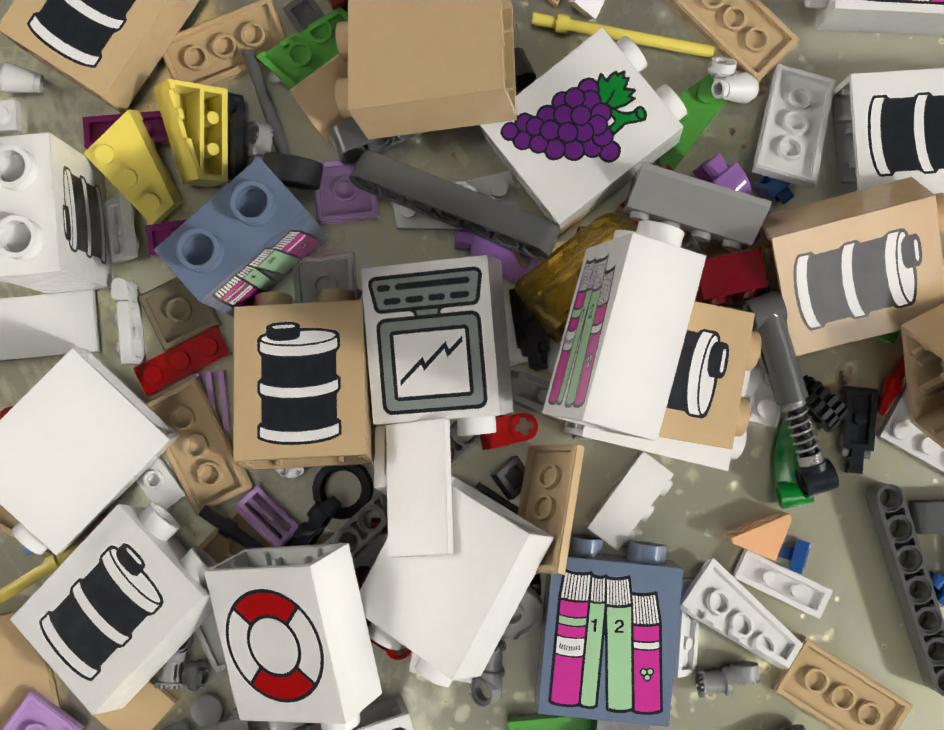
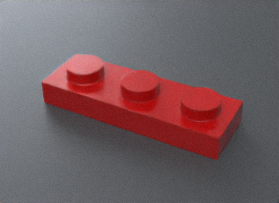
M216 326L134 367L133 370L146 396H151L232 355V352L220 328Z

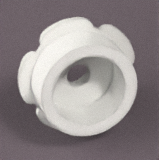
M714 57L707 71L712 74L714 80L738 74V71H736L737 61L728 57Z

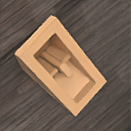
M780 511L727 533L725 538L737 546L776 561L792 518L789 513Z

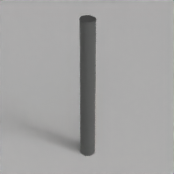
M246 50L242 54L266 123L272 127L270 129H273L271 133L273 134L272 139L276 152L290 154L258 59L256 58L255 50Z

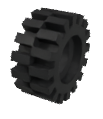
M804 375L803 379L809 395L805 398L807 401L805 406L809 408L807 414L811 416L810 421L816 423L824 431L831 432L849 414L848 409L843 402L838 400L839 397L836 394L830 392L831 390L828 387L825 388L814 377Z

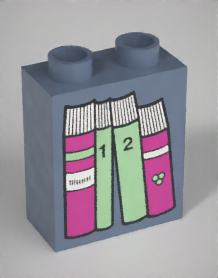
M258 157L158 245L154 251L199 302L234 317V307L253 306L256 294L269 292L293 270L294 266L299 264L303 258L312 254L330 237Z
M571 534L565 575L546 574L534 695L537 713L669 727L683 568L672 560H666L667 546L664 544L628 541L627 556L602 553L603 539Z

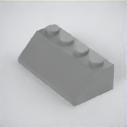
M643 162L633 177L623 212L630 214L629 218L636 222L650 220L665 223L691 233V238L701 242H710V239L721 242V247L724 249L740 252L741 249L745 250L753 244L771 207L772 201Z

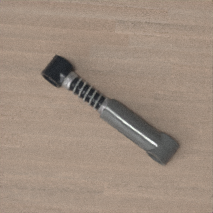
M776 290L748 299L743 302V311L755 313L752 331H757L761 336V357L777 405H781L782 411L787 414L785 420L789 421L790 424L787 428L792 431L790 436L794 437L795 442H793V445L797 447L795 453L799 454L797 456L799 465L794 470L798 488L805 498H811L839 487L836 469L828 458H823L821 448L817 447L819 441L814 438L817 433L812 431L814 424L809 422L811 416L807 414L809 408L805 406L807 403L805 398L809 395L786 324L787 309L784 300Z

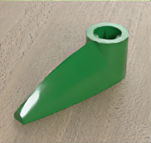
M785 418L777 437L774 456L775 491L782 510L814 503V497L805 498L796 483L794 470L799 465L797 461L799 454L795 453L797 447L793 445L795 440L794 437L790 436L792 431L787 428L790 424Z

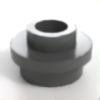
M198 659L196 661L190 660L186 664L181 682L187 686L188 690L195 692L207 683L210 674L207 662Z

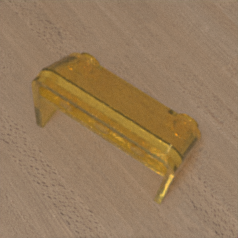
M606 213L597 217L552 252L548 260L541 261L524 274L515 285V290L521 300L559 346L563 338L586 249L612 240L615 230L634 232L637 230V228L615 213Z

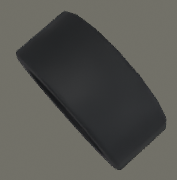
M270 152L264 154L263 162L285 186L306 190L320 189L323 173L322 163L290 154Z
M362 465L322 467L316 474L312 485L315 503L317 501L323 503L327 500L325 484L331 474L344 470L351 472L361 483L360 498L349 507H340L333 518L342 520L353 517L371 500L373 494L372 478L367 469Z

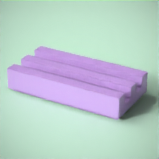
M226 370L194 373L193 378L198 377L201 382L202 379H206L207 397L214 411H216L213 378H218L223 429L225 432H232Z
M258 484L233 507L273 547H283L300 526ZM254 495L290 529L288 532L252 498ZM245 504H247L252 510H254V511L281 537V539L279 540V539L245 506Z

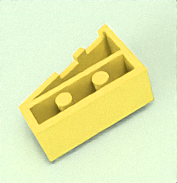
M166 79L154 86L153 90L182 184L213 188L227 183L228 89L174 79Z
M128 109L83 154L153 225L162 222L183 201L166 165L164 166L153 139L150 138L140 112Z

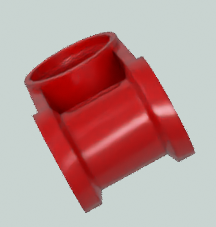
M529 413L495 416L497 432L480 434L482 450L505 447L513 443L532 439L538 431L536 418ZM520 418H526L527 422L533 423V428L528 431L529 435L523 436L522 431H516L515 425L520 424Z

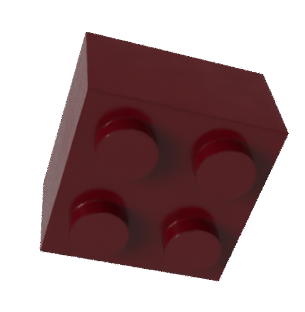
M760 248L706 259L695 301L721 306V304L728 302V298H732L733 303H738L759 296V291L768 287Z

